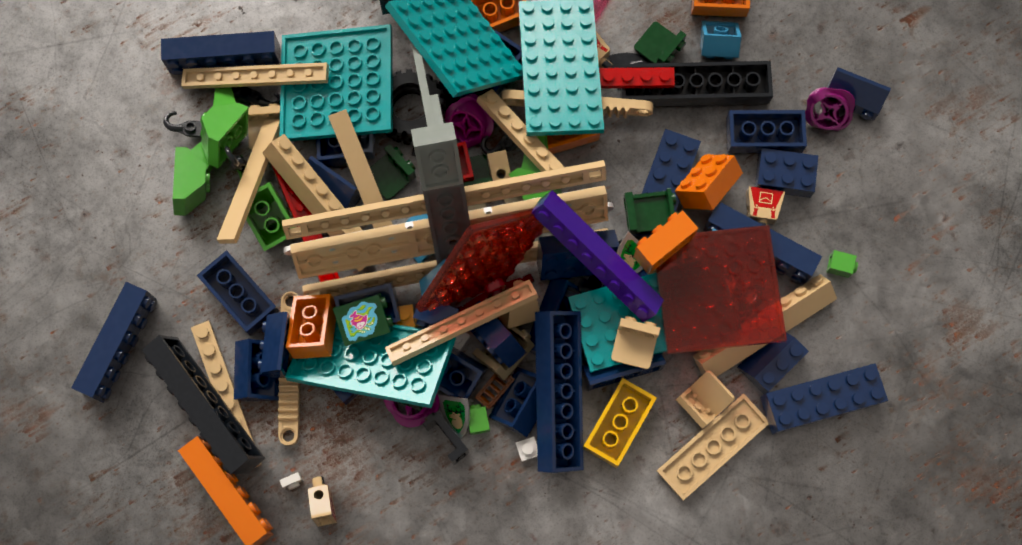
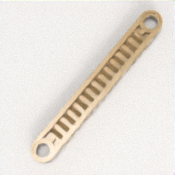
M507 89L502 91L501 99L507 105L525 107L524 90ZM602 97L603 117L606 113L609 117L615 114L617 118L623 115L625 119L628 115L650 116L653 114V103L650 101Z
M290 291L282 296L281 312H288L291 316L292 307L286 305V300L289 297L298 296L297 293ZM289 353L288 368H289L290 363H291L292 358H293L290 353ZM279 378L278 437L285 446H293L299 440L300 383L287 381L286 378ZM286 431L294 433L292 441L287 442L284 440L283 436Z

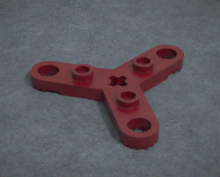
M532 274L504 283L502 278L496 279L495 282L492 281V283H488L485 286L484 293L457 309L461 312L474 306L479 300L482 302L513 287V282L516 280L524 282L530 280L531 283L535 280Z

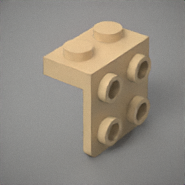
M269 104L264 107L260 105L250 106L248 114L250 150L254 147L264 120L280 119L279 104Z
M632 317L621 318L611 355L612 361L649 369L660 327H656L657 324L652 322H637V319Z
M708 370L682 393L676 401L703 429L735 400V397Z

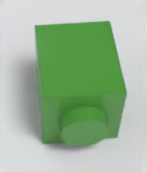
M834 250L830 254L826 272L849 278L857 271V256Z
M481 404L470 406L469 428L471 435L490 432L486 406L481 407Z

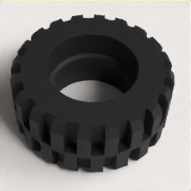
M406 69V73H401V70L396 72V76L393 77V107L396 101L404 95L417 94L421 96L417 71L414 73L412 69ZM426 74L429 94H438L444 122L447 107L444 91L440 88L437 80L433 81V76ZM393 112V132L385 134L388 137L392 136L393 140L398 143L402 140L404 144L410 145V142L413 141L411 129L427 127L425 114L419 119L406 121L395 116Z

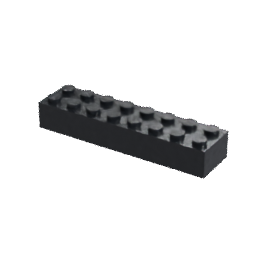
M771 61L621 64L620 68L674 67V88H620V98L646 100L652 102L653 106L769 104L773 98Z
M158 335L142 349L146 355V361L154 366L157 376L164 380L167 390L176 397L179 407L189 415V421L199 429L201 438L209 443L212 453L223 463L222 467L227 473L248 474L265 459L178 337Z

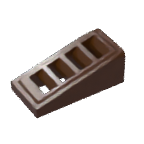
M494 374L477 393L475 398L490 410L515 381V378L509 375L506 378L508 382L505 384ZM494 380L503 387L501 390L493 384ZM491 387L498 394L495 396L488 390V388ZM486 393L493 400L489 402L482 395Z

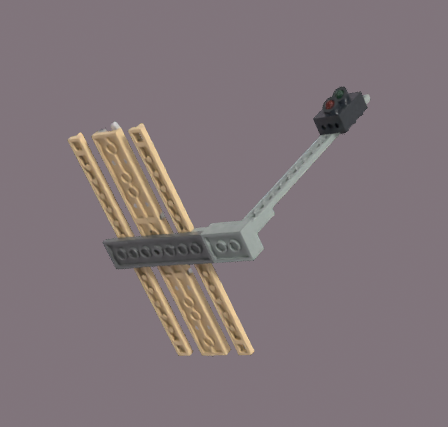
M380 0L382 15L390 14L385 6L389 1L393 0ZM411 42L427 127L411 129L423 194L282 220V227L286 240L423 214H427L428 218L290 244L284 247V255H292L299 279L435 254L436 261L302 286L304 296L331 294L334 298V296L391 281H393L394 287L419 283L425 275L444 259L474 273V276L452 295L481 290L478 271L536 261L538 241L476 253L474 246L550 231L531 214L542 197L468 211V206L606 180L604 160L464 186L453 122H443L438 94H429L422 55ZM605 185L557 194L587 225L609 221L608 212L614 209L613 203L607 202ZM603 228V229L594 230V231H604V230H608V228Z

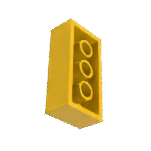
M622 378L584 444L583 449L617 468L657 397Z

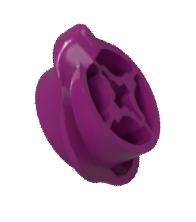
M818 88L807 99L806 121L812 127L819 129H844L852 121L855 99L850 92L843 89ZM820 101L822 109L817 114L815 104ZM841 105H844L846 112L840 117L838 109H840Z
M469 94L452 103L445 113V122H453L456 139L459 143L466 141L467 148L479 144L486 135L490 137L494 130V120L478 104L477 99L479 96L477 94Z
M438 394L435 396L432 408L424 407L419 413L415 414L416 409L406 406L407 415L400 413L396 401L383 399L386 408L391 412L394 419L400 425L407 428L420 426L425 422L424 419L432 412L436 414L440 408Z

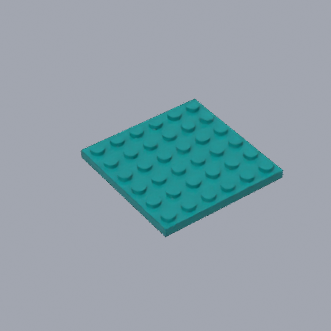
M393 0L386 4L385 8L453 98L523 79L522 65L515 59L511 50L505 46L500 36L495 33L490 23L482 16L478 7L471 0Z
M391 24L282 35L281 64L327 62L329 74L328 83L281 85L279 137L285 134L290 141L336 137L328 116L344 109L348 112L356 135L393 132V27Z

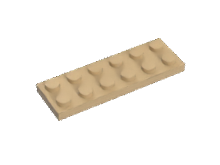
M743 393L656 472L678 497L684 501L768 425L767 418Z

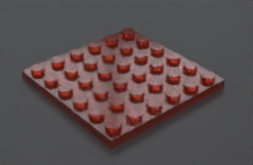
M533 209L468 226L415 306L418 311H432L436 307L447 306L455 301L460 302L467 297L473 298L483 293L488 283L495 282L499 278H502L504 283H506L508 277L515 272L517 264L524 259L525 253L533 247L535 239L543 233L542 229L545 226L531 213Z
M769 225L698 232L694 239L656 268L659 295L664 299L661 304L667 355L787 341Z

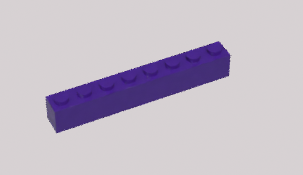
M553 190L539 199L531 214L642 322L657 314L664 299Z

